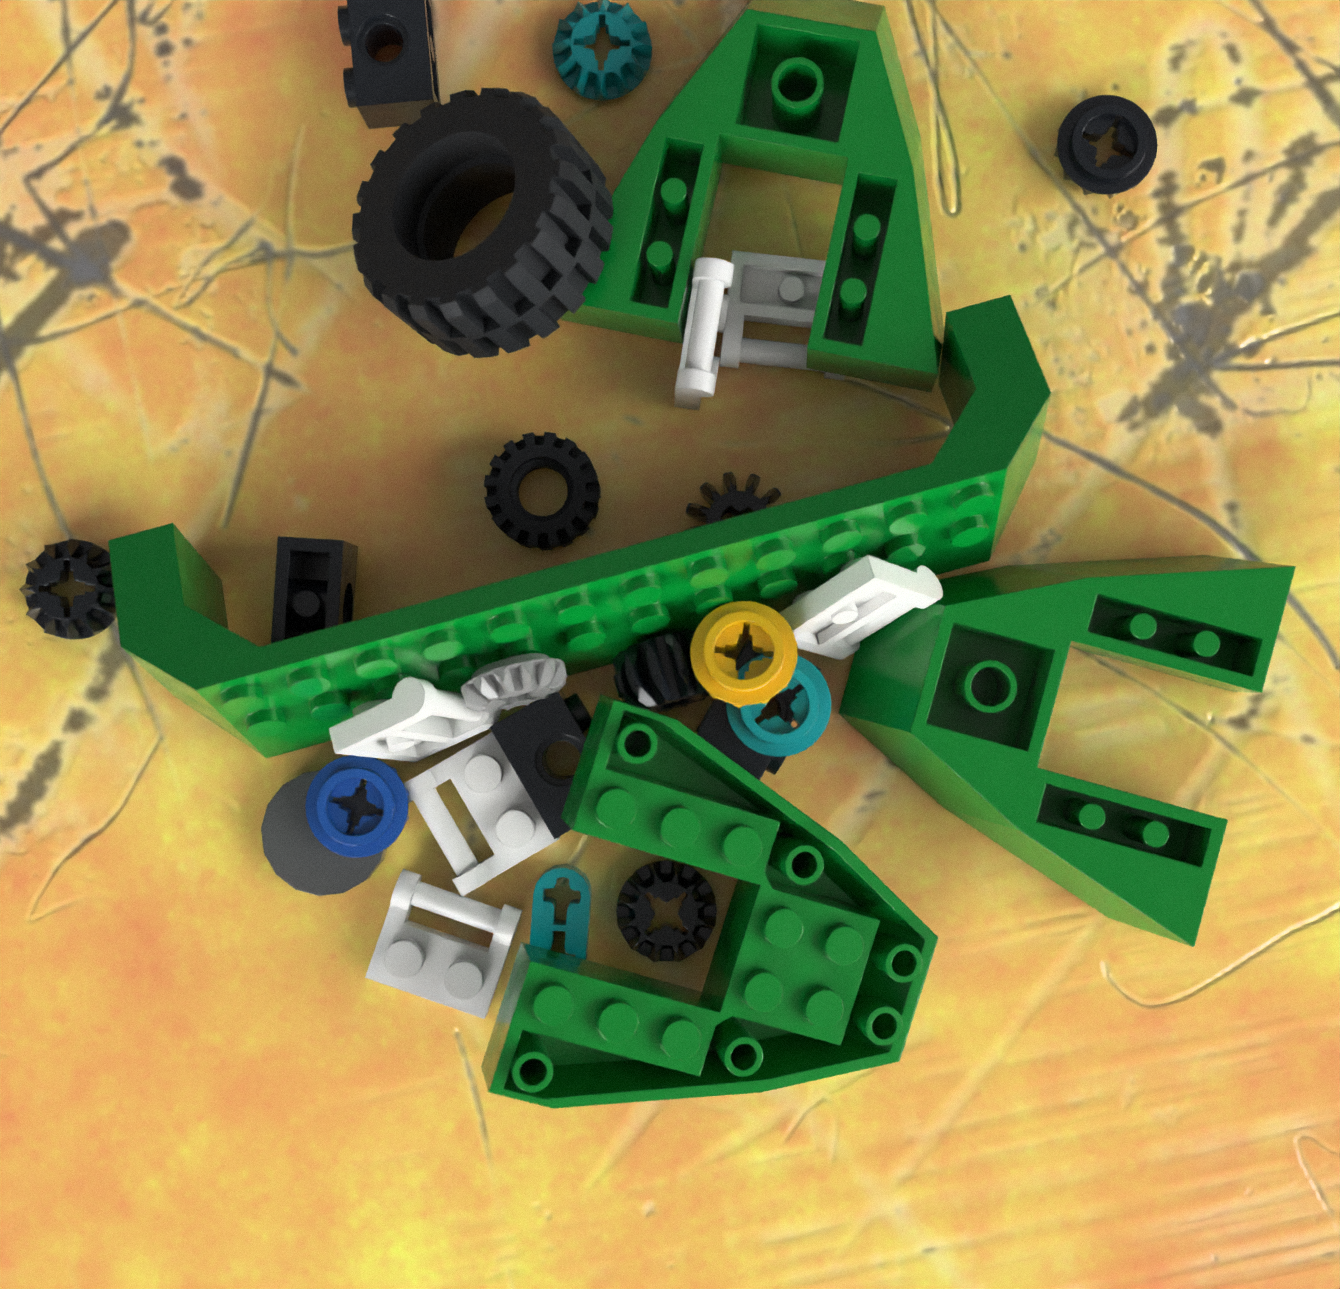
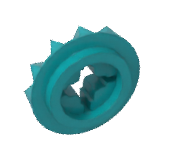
M598 0V2L585 5L577 2L573 12L564 20L559 19L554 43H552L554 63L561 79L577 94L593 100L616 99L631 92L644 79L652 58V44L646 21L642 22L633 12L629 3L622 6L609 0ZM604 27L606 28V34H609L610 44L619 45L620 47L619 49L609 50L607 60H604V70H599L594 50L585 48V45L594 44L597 34L600 33V28Z
M762 654L746 662L739 669V679L744 680L745 672L749 671L751 661H762L763 658L772 657H764ZM797 656L795 671L788 687L779 692L781 693L788 688L792 690L798 684L802 688L794 694L795 698L789 704L790 710L793 713L792 718L798 724L794 728L788 721L784 722L777 715L768 720L764 718L757 724L755 719L762 714L761 710L766 704L757 703L737 708L726 702V713L736 736L752 750L773 757L791 756L812 746L826 729L831 714L830 690L821 672L811 662L801 656Z

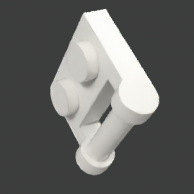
M733 250L731 263L734 265L732 285L728 288L727 292L730 298L722 337L719 367L738 369L740 362L819 371L806 368L808 345L742 338L744 321L812 328L826 261ZM824 372V378L844 380L845 378L844 375Z
M709 257L697 258L695 261L684 341L675 384V407L699 410L701 397L714 396L720 357L713 355L717 332L724 333L730 295L723 293L724 288L731 287L734 273V265L728 261Z
M866 555L846 563L841 568L839 574L818 588L798 595L793 600L792 605L779 614L788 622L793 630L797 648L843 660L859 649L860 641L915 607L925 609L940 600L943 596V590L936 575L926 566L920 565L911 571Z
M408 677L397 683L391 699L374 700L357 706L353 709L354 717L329 728L335 754L417 762L490 729L489 727L496 724L499 720L501 709L490 713L469 709L466 707L462 693L435 689L434 685L427 680Z
M493 733L486 735L404 783V786L409 791L408 803L414 801L456 873L457 877L452 879L461 896L470 893L492 878L560 839V836L556 839L553 838ZM449 779L452 780L494 855L478 863L435 789Z
M403 869L396 882L390 907L365 978L485 1019L523 910L504 904L502 909L421 882L422 875ZM413 906L491 932L493 937L490 947L488 948L410 921L408 918Z

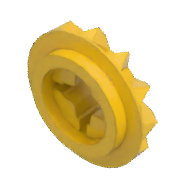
M735 601L716 608L700 622L691 642L690 656L695 678L713 699H719L740 708L757 703L766 704L782 689L788 687L797 664L798 649L793 630L777 611L758 602ZM744 629L750 630L749 640H752L753 651L763 653L764 657L772 658H763L762 661H751L749 671L745 672L743 680L739 679V671L736 670L735 660L724 657L722 653H726V650H736L739 646V640L743 639Z

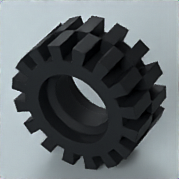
M533 432L523 434V440L516 443L513 440L509 441L503 446L505 451L499 457L494 455L491 460L490 466L492 469L490 475H485L484 487L487 489V497H484L486 507L490 511L492 520L497 527L520 545L530 549L531 547L540 548L542 551L553 550V547L561 545L566 547L572 544V540L579 535L583 536L590 529L589 524L592 519H596L599 510L598 502L599 498H601L596 470L585 451L582 452L576 443L568 438L563 440L558 438L556 433L544 432V436H535ZM548 468L558 472L565 479L568 488L564 505L557 512L548 516H537L529 513L523 508L519 499V488L524 477L533 470Z

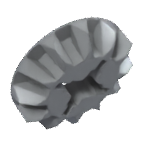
M535 653L509 657L488 664L472 674V679L461 687V692L466 707L475 711L482 710L488 713L499 709H506L508 711L513 707L529 705L536 700L547 699L551 693L558 692L566 684V668L562 660L549 658L546 654Z

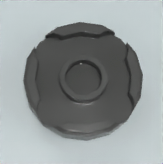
M317 770L305 772L282 785L267 805L261 833L264 854L276 875L295 890L324 896L345 893L369 879L385 859L387 848L372 856L352 858L336 854L318 841L309 827L305 808L309 786L320 771ZM364 781L363 786L359 787L356 795L333 798L334 801L342 802L344 807L352 810V832L355 825L359 824L362 816L384 812V810L377 809L375 804L367 801L366 795L368 790L365 789L366 781Z

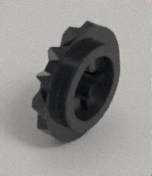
M1100 95L1088 98L1076 105L1067 114L1057 130L1059 133L1054 156L1060 160L1064 170V180H1072L1082 188L1084 195L1096 193L1107 195L1110 199L1119 193L1134 189L1148 175L1156 159L1157 136L1150 118L1137 104L1123 97ZM1111 127H1114L1115 129L1111 136L1114 138L1111 148L1120 154L1119 156L1111 155L1105 163L1103 162L1098 167L1096 166L1097 159H1095L1097 148L1089 144V140L1098 142L1103 134H1106Z
M69 539L56 544L44 545V551L35 560L26 564L28 568L26 582L19 590L26 598L28 606L26 615L34 619L44 629V633L64 639H85L101 633L116 619L117 613L110 553L102 547L88 541ZM73 571L75 581L85 583L87 586H95V591H86L85 595L75 596L73 606L69 607L68 598L51 592V587H57L58 584L68 582L69 572Z
M676 861L652 862L636 870L624 883L617 900V925L632 950L648 957L653 962H681L696 951L703 949L716 926L717 908L715 896L707 880L694 868ZM648 892L655 899L659 897L666 903L674 897L678 898L683 892L687 894L682 899V904L678 909L682 925L686 928L684 932L678 926L674 927L668 922L663 923L659 928L655 926L651 932L647 930L655 916V909L651 905V899L646 895Z

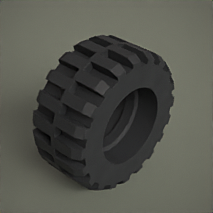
M482 88L480 95H477L474 90H464L450 94V102L444 105L439 102H433L419 111L421 117L411 125L404 122L392 134L395 141L386 152L381 149L370 164L373 170L369 182L362 181L357 194V203L361 206L360 213L353 214L352 237L357 242V244L353 245L357 269L363 274L364 285L373 297L431 344H436L443 351L457 356L470 354L474 358L498 356L499 348H502L507 353H512L529 347V339L537 334L541 338H546L560 328L557 321L568 310L574 314L586 299L582 295L589 282L596 285L604 268V262L600 259L601 252L609 251L613 226L607 220L612 219L613 203L611 193L605 187L606 178L600 167L549 107L542 106L535 97L524 92L511 91L510 93L505 88ZM513 193L509 207L494 231L472 250L454 257L459 238L472 218L492 201L506 194Z

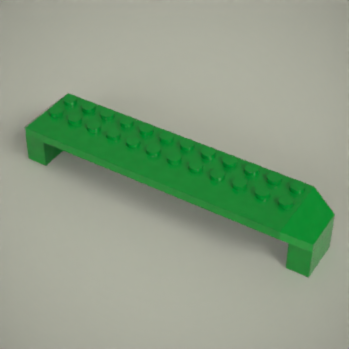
M1011 295L948 311L945 317L938 385L954 426L931 464L260 647L229 630L222 580L173 523L108 540L120 647L176 698L265 758H270L332 741L329 728L354 717L353 709L361 704L374 700L391 699L397 683L404 678L412 677L427 680L434 685L435 689L462 693L461 687L472 679V674L478 669L509 657L535 653L546 654L549 658L562 660L565 664L567 676L613 664V658L620 651L626 650L630 645L644 642L648 638L663 636L668 632L671 634L678 633L686 629L695 631L700 622L710 612L727 603L735 601L758 602L780 613L791 606L793 600L798 595L818 588L839 574L841 568L846 563L866 555L911 571L920 565L926 566L935 575L990 561L1036 462L1051 391Z

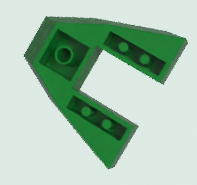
M750 0L675 92L612 194L613 215L612 219L607 220L613 226L609 251H602L600 259L604 262V268L596 285L589 282L582 295L586 299L574 314L568 310L561 317V320L683 344L695 261L703 256L723 163L842 185L807 346L806 368L932 392L939 373L944 325L921 136L885 6L854 0Z
M1197 555L1010 565L938 579L943 590V596L940 600L925 609L917 607L911 609L860 641V647L853 657L838 714L943 808L1106 917L1194 947L1228 820L1037 768L1070 647L1231 692L1262 693L1296 566Z
M600 694L561 815L562 820L573 831L737 878V882L702 992L521 942L481 1065L488 1092L555 1109L761 1093L900 1062L939 937L839 838L680 721Z

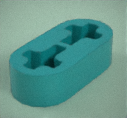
M569 864L554 865L547 869L537 881L533 893L530 945L550 950L554 942L555 931H564L565 952L586 960L592 891L589 879L578 867ZM560 877L568 878L570 889L580 891L581 896L580 899L570 901L566 920L556 919V899L546 897L545 889H551L556 886Z

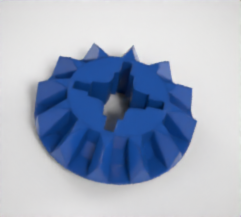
M344 756L327 764L312 780L307 792L305 805L307 821L314 836L330 851L352 858L372 856L393 844L402 832L409 819V791L398 776L397 770L383 761L371 757ZM364 780H367L365 789L368 790L366 795L367 801L375 804L377 809L384 810V812L362 816L359 824L355 825L352 832V810L344 807L342 802L334 801L333 798L356 795L359 787L363 786Z

